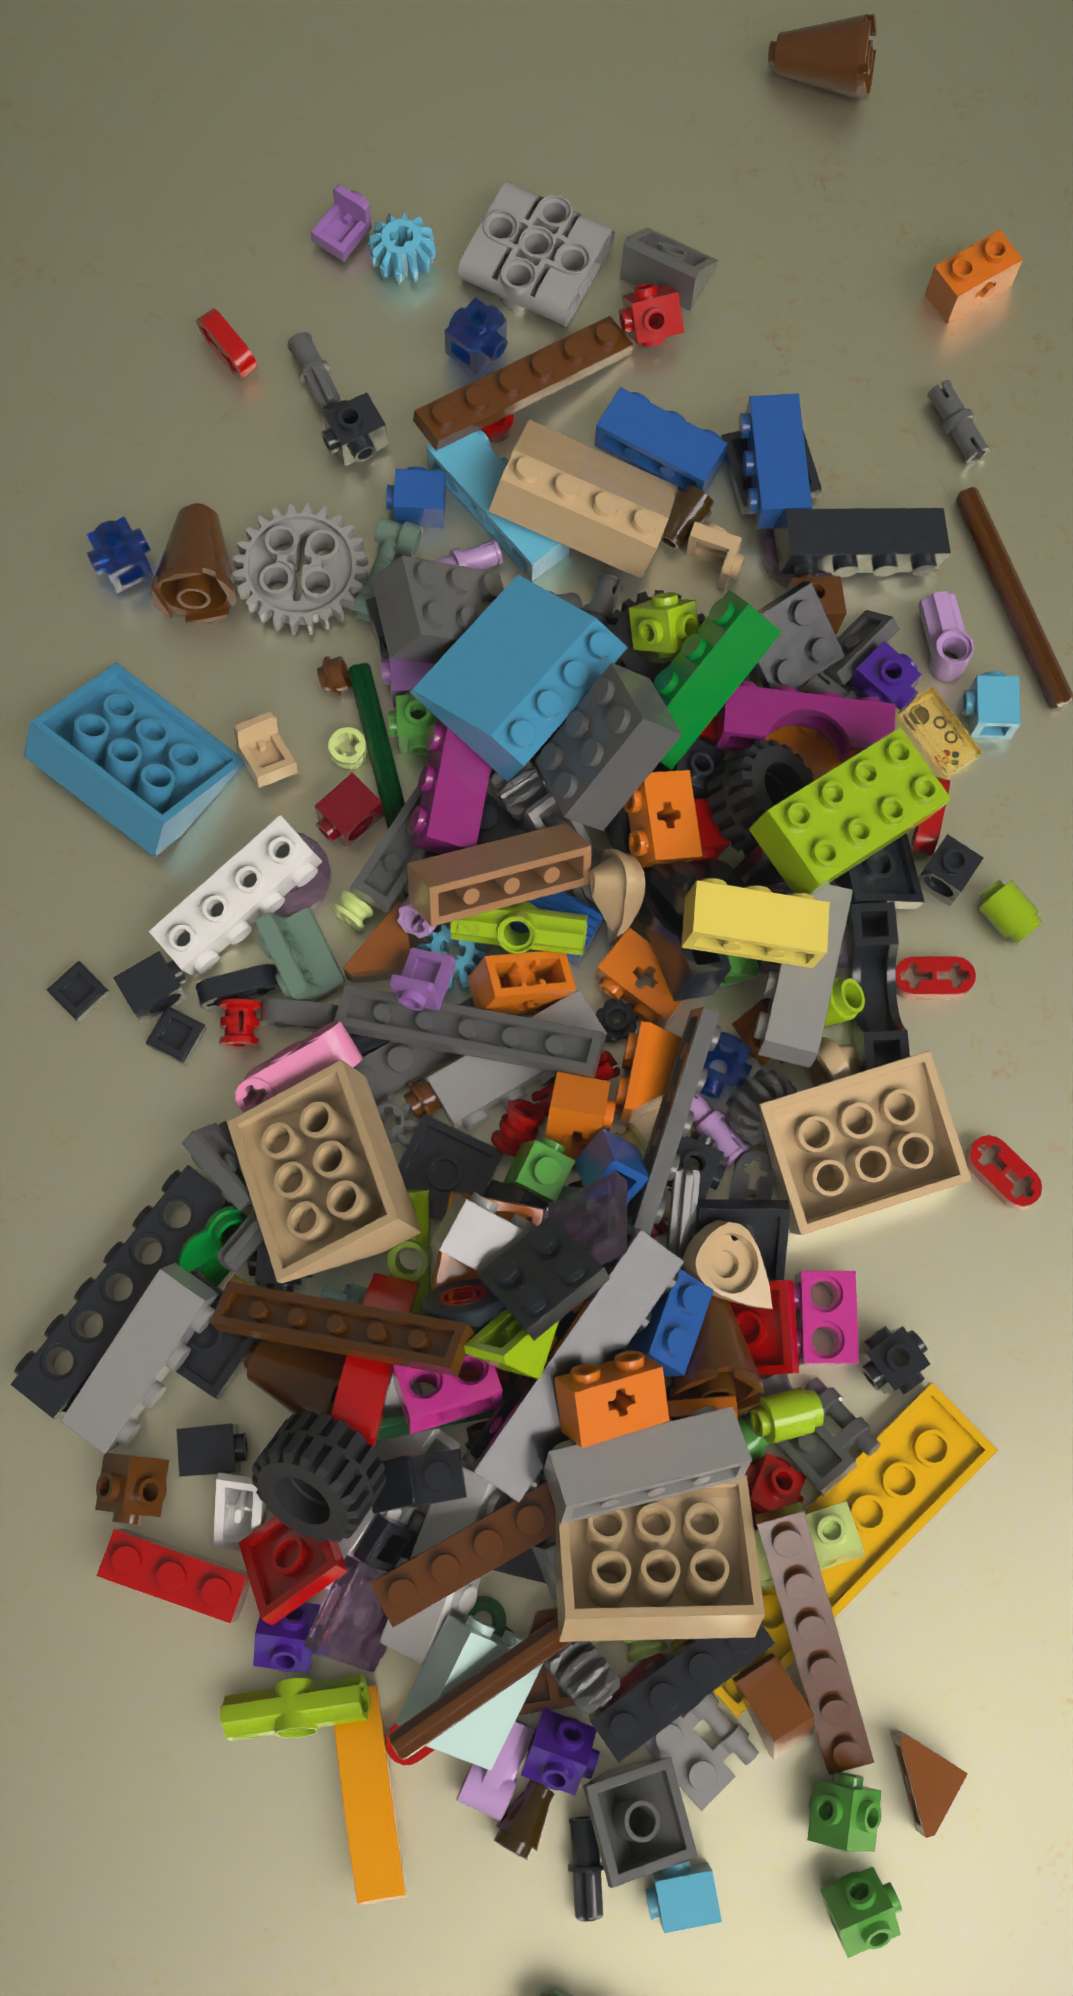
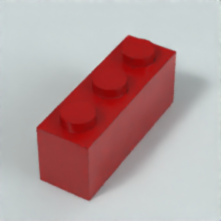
M124 1528L113 1530L96 1575L230 1624L238 1620L250 1587L246 1571Z

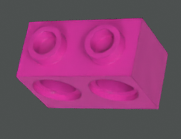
M800 1271L795 1275V1282H793L799 1366H853L858 1364L856 1271ZM821 1284L829 1289L832 1295L829 1307L821 1308L813 1303L810 1296L813 1285ZM822 1329L831 1335L833 1348L829 1354L819 1353L813 1347L812 1335L815 1330Z
M465 1356L460 1371L463 1369H473L481 1375L476 1381L466 1382L457 1376L393 1365V1382L410 1435L496 1409L502 1401L503 1390L495 1366L472 1356ZM426 1382L434 1386L435 1391L429 1395L421 1396L415 1394L411 1388L417 1383Z

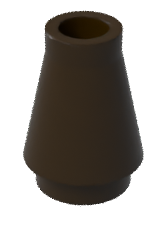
M686 485L683 491H678L661 541L669 547L679 550L689 538L695 521L703 524L711 516L710 508L714 504L712 498L701 489L692 485Z
M529 1780L524 1791L495 1826L499 1831L493 1841L521 1858L528 1860L532 1850L538 1851L549 1806L555 1793L539 1783Z

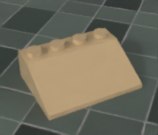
M529 420L501 476L489 512L642 579L659 546L670 517L678 486Z
M931 1051L916 1054L758 1104L777 1192L780 1200H788L790 1206V1233L804 1235L972 1181Z
M343 1060L336 1062L227 1122L277 1282L285 1283L383 1253L422 1232L367 1078Z
M744 1475L742 1479L561 1525L555 1509L556 1596L559 1642L751 1638L756 1636L765 1611L747 1475Z

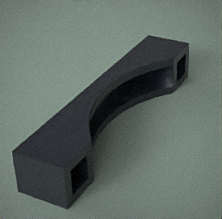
M622 807L607 825L605 831L612 849H618L623 853L631 854L629 849V835L631 833L629 817L624 807ZM652 867L642 868L645 876V894L638 913L673 1001L714 995L732 969L727 955L681 948L683 918L648 880Z

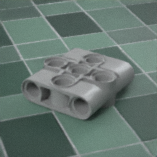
M506 181L466 247L458 266L457 276L466 282L501 297L504 306L511 311L523 312L530 310L563 326H567L611 249L615 237V229L573 211L571 203L563 196L555 194L542 197ZM514 284H523V286H515Z

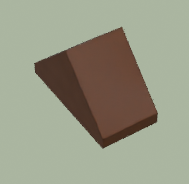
M399 901L344 965L345 977L351 983L390 980L392 974L401 976L411 949L409 933H405L397 922L399 918L398 909L402 905Z
M772 1653L732 1678L769 1755L773 1759L813 1734L814 1713Z
M902 1731L891 1732L915 1829L925 1838L935 1836L968 1773Z

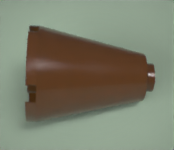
M864 14L780 32L777 40L770 42L768 65L774 67L777 76L854 99L867 100V93H870L876 57V50H873V40H869V36L877 37L875 14Z
M195 503L183 507L178 512L152 582L151 598L154 606L165 616L172 618L173 613L186 616V623H212L229 615L230 607L232 605L235 607L237 593L219 516L208 506Z
M712 1296L685 1375L672 1376L670 1398L672 1401L733 1395L736 1396L738 1415H741L757 1407L761 1402L760 1393L764 1394L763 1381L730 1302Z
M262 1339L259 1343H253L248 1349L244 1358V1368L247 1369V1379L291 1413L298 1412L302 1414L304 1411H313L318 1415L321 1412L331 1415L347 1355Z

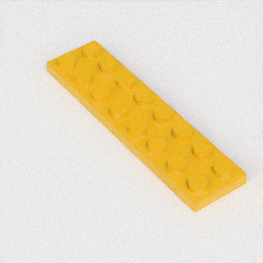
M932 1382L928 1383L875 1437L881 1443V1446L874 1454L867 1456L861 1451L854 1458L857 1467L823 1497L819 1493L804 1508L806 1515L847 1501L864 1548V1557L821 1571L834 1618L998 1451ZM774 1586L762 1590L765 1615L761 1624L775 1644L713 1691L737 1718L747 1708L732 1678L771 1653L777 1658L784 1670L795 1660ZM675 1639L670 1645L675 1649L687 1639Z

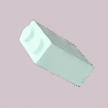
M448 1614L395 1723L401 1726L523 1641L524 1638L508 1630H505L502 1637L493 1633L495 1628L473 1615H469L465 1622ZM543 1663L426 1746L492 1770Z

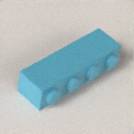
M478 430L437 451L431 444L426 447L428 469L430 471H445L446 489L492 539H495V542L498 543L503 552L531 582L535 581L569 555L570 547L489 512L499 481L509 460L506 457L500 458L492 450V445L482 430Z

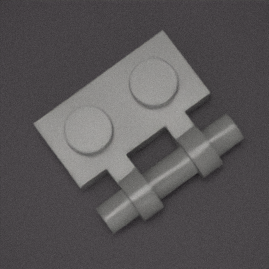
M712 1692L643 1744L655 1759L663 1757L672 1758L679 1786L701 1811L736 1777L723 1762L731 1753L734 1752L745 1765L751 1763L759 1754V1751L747 1739L749 1733L740 1723L734 1724L717 1706L719 1700ZM703 1719L721 1738L712 1748L693 1729Z

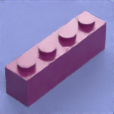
M436 717V723L431 726L426 739V749L430 750L428 764L422 768L419 776L418 790L422 791L420 806H417L412 814L410 831L414 832L412 847L441 855L477 845L491 766Z

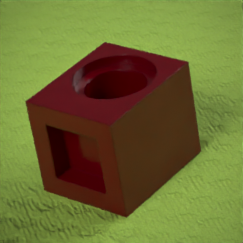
M353 772L314 806L318 818L316 823L318 830L331 843L338 840L346 849L384 816L382 801Z

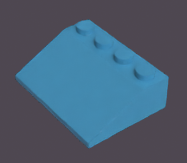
M517 575L417 683L410 693L508 782L526 765L592 688L594 682L600 678L611 663H615L628 647L596 617L524 577Z
M118 663L113 664L30 721L24 752L26 759L153 857L157 856L181 837L244 766L237 753Z

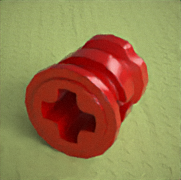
M226 999L219 1001L218 1007L225 1010V1017L220 1018V1028L224 1029V1036L219 1038V1045L228 1048L258 1047L259 1038L255 1037V1030L260 1029V1019L256 1018V1011L262 1008V1002L250 999ZM239 1016H241V1032L238 1030Z
M524 1099L508 1101L506 1106L508 1114H504L499 1122L500 1130L494 1131L491 1136V1142L498 1150L513 1157L516 1156L522 1143L536 1140L539 1133L537 1125H541L545 1119V1113L541 1108Z

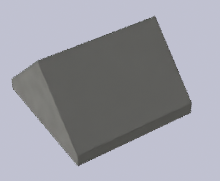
M646 228L626 237L623 245L620 279L635 286L644 283H656L657 286L668 284L679 292L680 306L691 311L712 275L718 260L657 231Z
M663 1757L609 1769L583 1785L608 1887H617L698 1856L671 1757Z

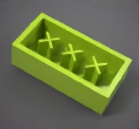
M900 727L767 810L749 830L793 893L812 895L929 819L952 799Z

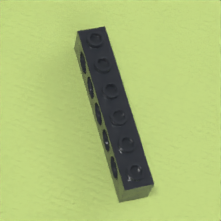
M187 1165L182 1172L177 1169L168 1177L161 1188L164 1194L155 1206L148 1205L138 1214L132 1224L135 1230L126 1242L119 1241L109 1250L103 1260L106 1266L97 1278L90 1277L80 1286L74 1295V1299L77 1301L66 1316L60 1314L50 1323L44 1333L47 1340L36 1353L33 1350L28 1352L16 1366L14 1373L17 1374V1377L10 1385L51 1418L57 1420L63 1418L159 1269L173 1263L178 1264V1256L185 1242L192 1235L205 1229L209 1218L216 1211L224 1207L234 1206L222 1196L217 1186L191 1166ZM179 1206L189 1207L191 1211L189 1222L181 1228L171 1227L169 1222L171 1212ZM150 1242H159L162 1247L160 1258L155 1263L143 1264L141 1260L143 1247ZM120 1278H130L133 1285L131 1294L125 1300L115 1301L112 1296L114 1283ZM92 1314H100L103 1320L101 1332L95 1337L87 1338L83 1333L85 1319ZM69 1350L73 1356V1365L66 1374L58 1375L53 1367L54 1359L61 1351Z

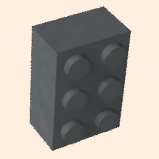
M408 556L399 557L371 580L389 658L436 664L504 590L500 573Z
M611 663L600 678L594 682L592 688L575 710L569 714L564 724L542 749L535 761L563 817L603 831L681 737L682 733L650 678Z

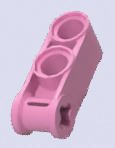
M340 1020L333 1021L314 1032L305 1040L289 1045L267 1061L253 1067L235 1091L237 1106L243 1112H246L340 1060L355 1067L363 1060V1056ZM254 1087L256 1090L264 1088L267 1093L265 1094L263 1091L255 1093L252 1088Z

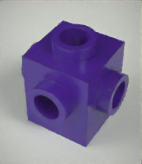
M884 641L855 669L849 686L859 694V698L876 697L883 703L896 704V708L902 712L917 697L919 692L915 690V687L922 674L918 671L916 664L910 657L902 653L899 654Z
M305 1602L273 1626L261 1620L259 1616L255 1632L253 1666L278 1669L283 1672L310 1674L314 1654L323 1655L327 1626L319 1625L321 1605Z
M543 1708L526 1754L521 1776L545 1784L553 1790L563 1791L575 1796L582 1778L591 1780L598 1762L600 1751L592 1748L596 1729L575 1718Z

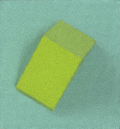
M504 1310L464 1345L465 1354L502 1370L541 1380L558 1322L533 1341L513 1317Z

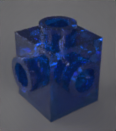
M476 297L466 308L461 307L454 313L449 326L444 330L445 353L476 376L491 359L497 360L504 353L508 345L507 320L495 306H487Z
M125 516L116 521L103 522L96 527L95 531L86 534L93 549L86 554L96 574L99 576L105 573L116 594L154 576L145 553L151 551L140 528L132 531Z
M721 1032L714 1050L708 1051L703 1067L707 1069V1078L700 1093L715 1099H719L720 1095L729 1098L734 1087H740L744 1083L745 1077H749L753 1065L746 1063L751 1047L744 1045L740 1038L730 1033ZM714 1063L721 1064L725 1069V1074L710 1068V1065Z

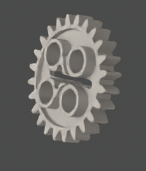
M289 503L288 513L283 516L279 510L272 508L273 520L271 521L259 515L257 519L260 529L256 530L246 527V535L250 542L238 541L237 547L241 555L233 556L234 566L238 569L233 572L236 585H240L237 588L240 600L247 599L245 603L248 612L252 613L259 610L258 617L262 624L273 618L275 631H279L285 623H289L292 635H296L299 625H305L308 633L313 634L314 623L320 622L326 630H329V617L331 616L343 622L345 619L342 608L346 607L353 610L355 603L353 596H358L360 591H363L364 585L361 582H365L368 578V570L364 568L368 565L367 553L361 552L364 550L362 538H354V526L350 524L342 528L343 520L341 514H337L329 520L327 507L325 506L319 510L317 515L312 514L310 503L305 504L302 513H297L294 505ZM307 536L304 550L306 565H303L301 573V598L299 601H294L298 586L295 573L300 570L301 538ZM280 544L291 545L286 551L279 552L274 550ZM321 548L333 550L328 555L321 556L315 554ZM281 581L287 583V585L280 590H272L268 588L271 584L275 582ZM323 585L328 587L321 594L310 592L315 586Z

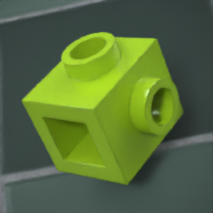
M674 592L656 594L652 596V600L629 607L633 649L658 652L659 658L676 657L681 651L684 641L699 628L696 600L678 599L677 593Z

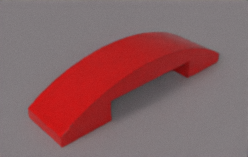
M374 1272L362 1305L412 1313L419 1283ZM346 1356L331 1416L333 1419L346 1422L353 1430L359 1431L365 1437L367 1443L375 1448L384 1416L383 1408L391 1383L394 1364Z

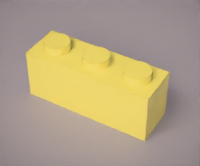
M720 879L697 880L685 897L681 948L814 968L827 954L830 902L815 900L814 896L806 893L784 895L772 893L769 888L763 886L741 888L729 886Z

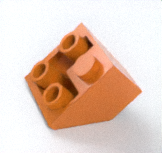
M641 1021L637 1034L629 1032L621 1067L629 1069L628 1077H620L615 1097V1111L621 1112L619 1125L626 1126L629 1123H633L661 1105L682 1037L645 1021Z

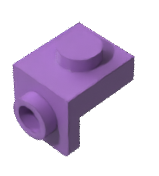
M338 184L333 190V206L310 233L313 243L344 262L372 229L370 205L367 200L357 191H349Z
M411 948L401 976L392 974L389 981L397 1001L411 1010L421 1011L424 1008L439 1011L456 967L453 956Z

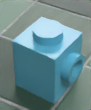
M1000 671L986 672L982 675H977L969 690H964L962 714L968 715L969 738H1012L1021 724L1019 676H1006L1005 673Z
M688 1859L664 1868L662 1871L651 1873L654 1887L645 1889L651 1920L660 1919L664 1933L722 1922L713 1871L708 1862L690 1865Z

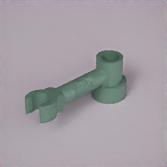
M383 517L379 520L374 541L381 543L364 589L360 591L355 600L353 610H356L354 617L369 622L365 600L375 597L371 580L391 565L395 555L415 557L422 539V526L408 521L401 524Z

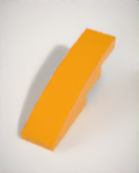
M377 1685L367 1686L371 1700L368 1720L334 1725L343 1806L358 1906L407 1897L395 1796L392 1790L380 1693Z

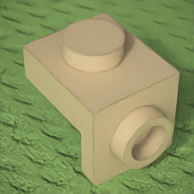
M695 521L689 536L686 555L722 567L717 588L725 590L730 577L738 578L745 559V555L739 554L742 537L727 533L725 529L718 525H704Z
M269 711L259 716L251 717L234 726L238 755L258 788L298 773L296 760L278 733L277 719L273 712Z

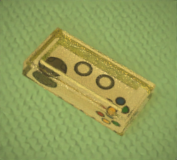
M934 687L917 696L902 712L898 710L897 712L946 779L980 758L983 753Z

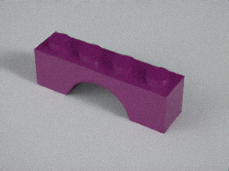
M743 681L717 713L715 748L742 751L758 741L765 740L778 729L788 726H802L823 735L834 747L840 763H844L895 731L896 704L883 703L876 697L842 698L834 692L802 693L796 688L788 686L775 689L761 688L752 682Z

